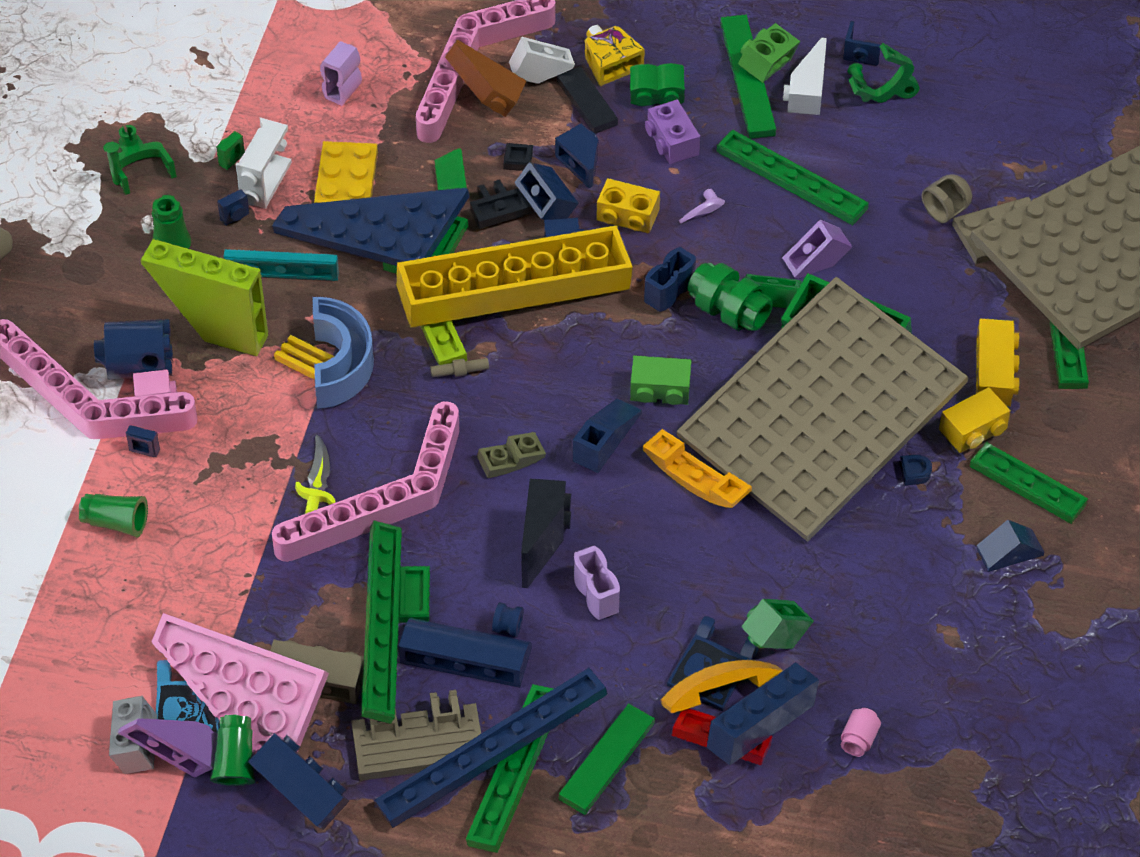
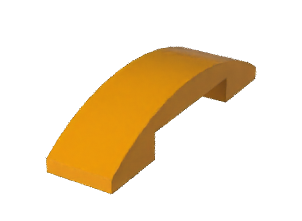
M663 429L643 445V451L669 477L688 491L708 502L733 508L752 491V486L732 473L728 472L723 476L686 452L684 442Z
M738 660L716 664L704 668L676 684L661 699V704L671 713L701 705L700 692L746 678L758 687H761L784 670L774 664L754 660Z

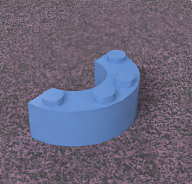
M313 297L315 341L328 342L340 350L330 360L314 364L317 409L335 407L358 394L370 379L374 366L371 330L366 319L359 311L349 304L336 299Z

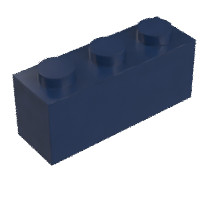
M274 733L248 762L311 822L324 830L349 802L343 795L346 789L333 777L328 781L321 775L320 772L324 768L311 756L305 760L297 752L301 747L290 736L286 734L282 738Z

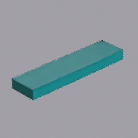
M225 249L223 256L226 260L259 268L261 277L338 281L339 276L338 257L332 254Z

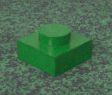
M234 131L227 138L222 139L218 146H216L219 166L228 170L245 153L243 135Z

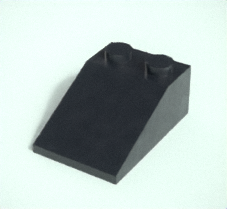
M530 479L521 551L522 588H529L564 541L565 529L571 528L570 510L572 494L566 493V481Z

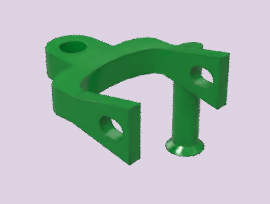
M884 43L880 45V49L885 60L901 66L895 75L882 87L872 89L867 85L862 73L863 67L859 63L850 65L847 70L848 74L852 75L849 82L855 95L861 96L863 102H868L872 99L882 103L890 99L894 94L905 99L912 98L917 95L920 89L916 78L912 76L914 72L912 60Z
M126 125V132L123 126L119 129V144L117 142H108L103 146V150L107 152L112 181L115 185H121L125 195L130 194L128 178L122 168L137 160L160 157L171 179L177 177L174 161L162 143L149 142L143 144L140 137L136 135V128L132 125Z

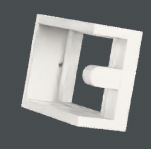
M260 118L261 128L257 130L239 163H236L239 190L242 189L247 195L248 205L266 209L289 169L292 159L274 154L275 151H284L287 146V141L283 137L288 130V125Z

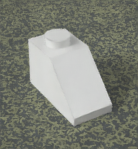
M521 37L509 61L513 73L525 79L526 82L529 81L537 84L569 71L575 65L569 49L526 37Z

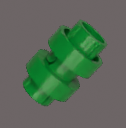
M712 263L701 264L693 273L688 284L689 295L695 298L696 306L711 316L721 312V321L737 331H741L744 328L749 331L760 329L768 319L773 306L771 298L765 295L764 286L748 277L739 281V272L724 263H718L717 265Z

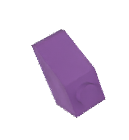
M820 219L782 258L794 277L799 279L806 276L807 273L813 274L833 267L852 248V245L839 227Z

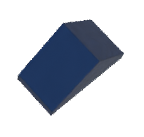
M1011 520L1005 521L977 544L976 547L988 572L1044 556V550L1033 530Z

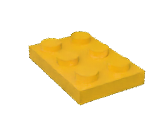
M323 141L314 203L372 197L378 145L376 143Z

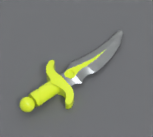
M318 435L315 436V458L308 475L310 488L302 486L300 482L295 484L296 492L307 500L305 514L317 510L319 502H326L329 505L336 503L335 498L330 493L324 491L328 487L326 479L330 473V461L327 448Z

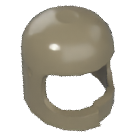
M955 174L941 177L922 191V201L927 212L936 221L941 223H947L963 212L972 200V191L969 184L961 176Z

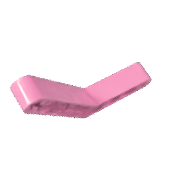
M515 0L463 14L457 19L416 112V132L420 141L432 143L440 138L464 83V80L445 58L446 53L458 39L478 51L479 47L551 28L556 21L555 0Z
M6 319L0 320V359L86 437L90 439L126 437L129 425L157 433L185 431L196 425L197 412L195 400L191 394L175 392L98 400L13 322Z
M441 402L433 408L414 474L276 525L272 530L274 554L277 559L285 562L293 561L370 532L373 520L390 525L436 507L439 503L459 435L458 407L451 402Z

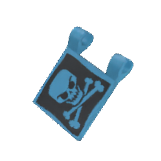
M159 660L157 662V719L197 721L208 725L217 733L219 719L210 712L208 706L199 699L187 685L186 681H171L172 669L170 663L167 660Z

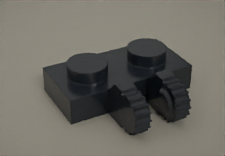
M500 179L493 181L496 195L490 196L484 184L478 185L477 191L480 199L470 202V211L479 229L532 214L531 205L519 188L506 191Z

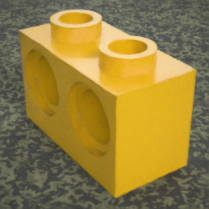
M607 178L597 200L598 221L645 233H650L660 210V191Z

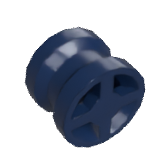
M499 602L493 617L492 632L500 633L504 631L508 632L512 637H518L523 622L524 608L520 606L510 608L505 603Z

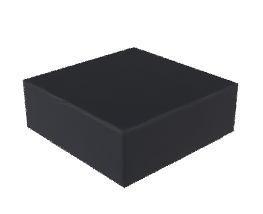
M506 143L503 170L523 171L528 163L532 162L533 145Z

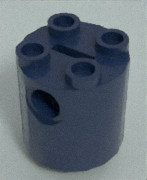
M170 319L105 322L104 338L102 340H94L95 363H101L106 367L108 380L133 378V373L168 370L169 376H172L173 351L172 344H170Z

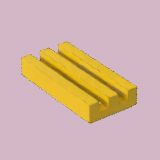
M292 335L287 338V343L284 342L281 345V350H277L274 353L276 361L314 380L315 368L311 366L326 362L335 357ZM289 353V354H291V355H293V356H295V357L301 359L302 362L299 361V360H297V359H295V358H293V357H291V356H289V355H287V354Z

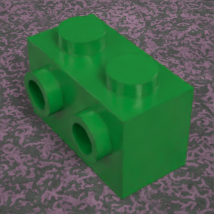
M762 599L758 605L748 612V619L741 627L749 635V641L758 648L793 649L814 620L795 601Z

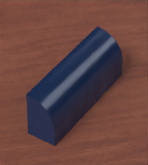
M409 618L399 643V658L401 664L520 688L532 649V643Z

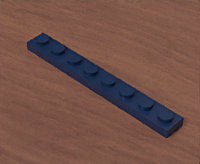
M590 668L585 669L376 798L377 808L391 827L394 828L608 695L606 687Z

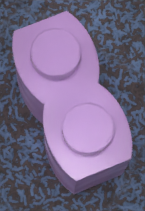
M340 41L320 65L321 75L324 79L322 91L325 98L341 106L362 81L361 72L358 68L360 55L357 48L353 45Z
M592 546L575 552L574 581L578 590L586 596L587 607L591 614L600 620L619 613V582L616 576L607 569V561L602 551L596 546Z

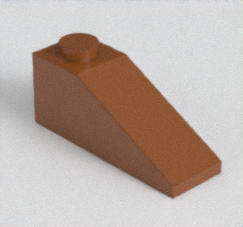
M457 39L446 53L445 58L482 104L506 117L517 103L526 80Z

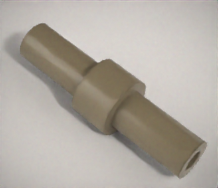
M488 358L470 361L457 359L453 360V363L430 366L432 378L448 375L461 377L467 376L468 372L488 370L489 362Z

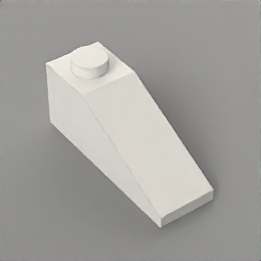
M821 38L791 73L790 85H784L783 101H788V112L820 115L827 38Z

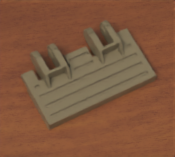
M449 690L448 700L452 711L449 713L440 714V701L437 692L429 693L433 722H429L427 710L402 713V726H398L396 709L395 719L391 724L369 719L371 730L366 731L365 719L352 720L359 780L419 773L481 734L476 703L463 705L464 717H461L457 691Z

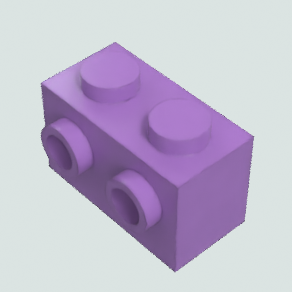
M678 100L648 109V121H645L647 134L650 137L653 136L659 154L664 155L669 164L699 155L700 135Z

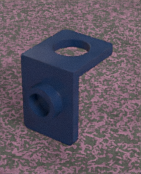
M850 21L845 39L843 60L877 66L880 59V44L853 40L855 21Z

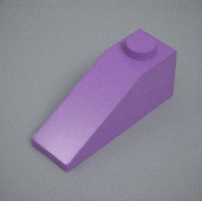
M137 718L119 729L118 734L194 778L213 769L217 733L206 724L197 721Z

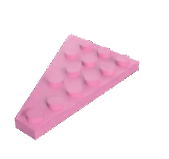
M163 613L152 639L153 645L167 658L170 665L186 680L187 685L208 706L210 712L220 720V717L225 715H240L251 718L253 756L274 733L282 738L287 734L301 746L329 675L328 672Z

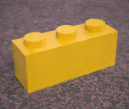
M979 318L976 336V394L990 387L1001 401L1010 407L1013 395H1018L1019 378H1014V372L1018 373L1019 355H1014V350H1018L1019 333H1014V321Z

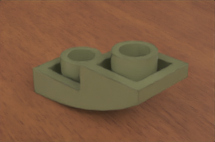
M531 432L508 436L507 442L504 445L480 448L477 458L487 478H492L527 467L545 458L546 453L536 433Z

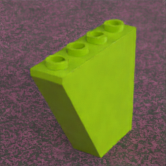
M153 239L141 258V264L204 342L258 356L268 337L260 269Z

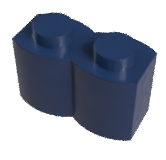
M682 247L670 251L662 264L653 267L645 277L644 302L659 312L671 307L676 301L677 295L688 291L689 281L696 269V256Z

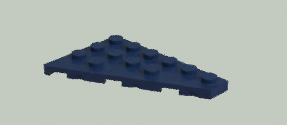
M455 188L285 206L272 227L274 233L397 266L398 262L431 257L470 195L466 188Z

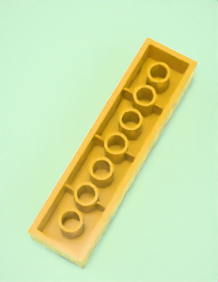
M616 225L398 262L396 286L411 328L628 290L631 285L633 266Z

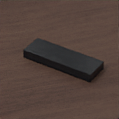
M581 66L557 75L558 84L591 131L598 133L618 125L617 116Z

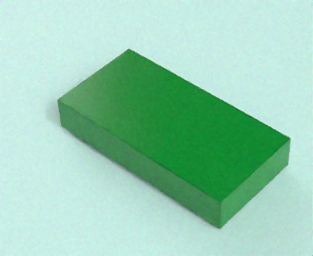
M401 566L399 623H407L409 618L429 621L430 566Z

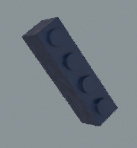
M795 662L713 719L710 724L707 748L727 764H733L771 735L813 707L819 679Z

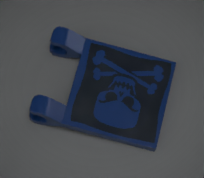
M704 616L694 638L669 678L667 686L673 688L688 676L716 664L738 660H753L759 652V648L753 645L748 637L740 654L710 641L709 639L715 632V619ZM740 681L700 692V701L723 711Z

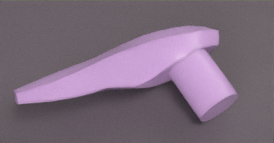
M707 189L703 194L706 201L687 213L679 220V223L682 224L690 219L708 215L720 208L725 203V200L718 198L712 189Z

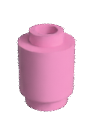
M861 708L852 711L841 735V748L848 754L861 757L870 750L881 726V721L873 710Z

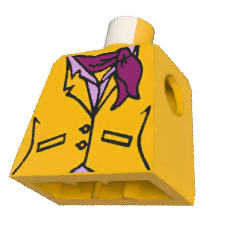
M594 25L588 29L585 40V58L600 86L629 75L631 66L644 64L645 49L620 27L614 26L603 31L599 25Z

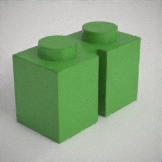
M633 355L630 401L656 403L657 399H662V403L688 405L691 359Z

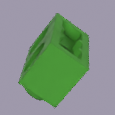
M774 23L767 30L763 28L753 41L749 39L743 45L740 51L742 57L738 64L763 83L791 61L800 41Z

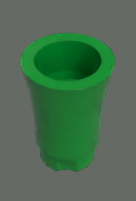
M163 195L161 198L155 199L152 206L153 239L189 249L191 246V236L185 224L180 202L172 195Z
M85 494L81 498L78 508L80 522L119 531L136 538L140 537L143 533L148 517V502L145 496Z
M240 715L220 717V728L217 730V746L211 782L222 785H249L255 783L254 768L248 762L253 757V731L251 730L250 717Z

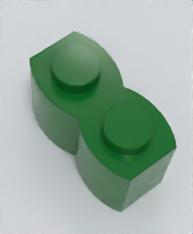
M673 63L659 66L651 64L631 66V104L650 106L657 103L665 104L674 100H678L680 104L684 103V66Z

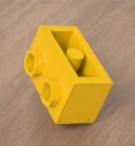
M988 387L942 411L939 430L957 451L962 453L969 448L974 449L978 447L984 440L992 436L1001 435L1008 427L1011 410Z

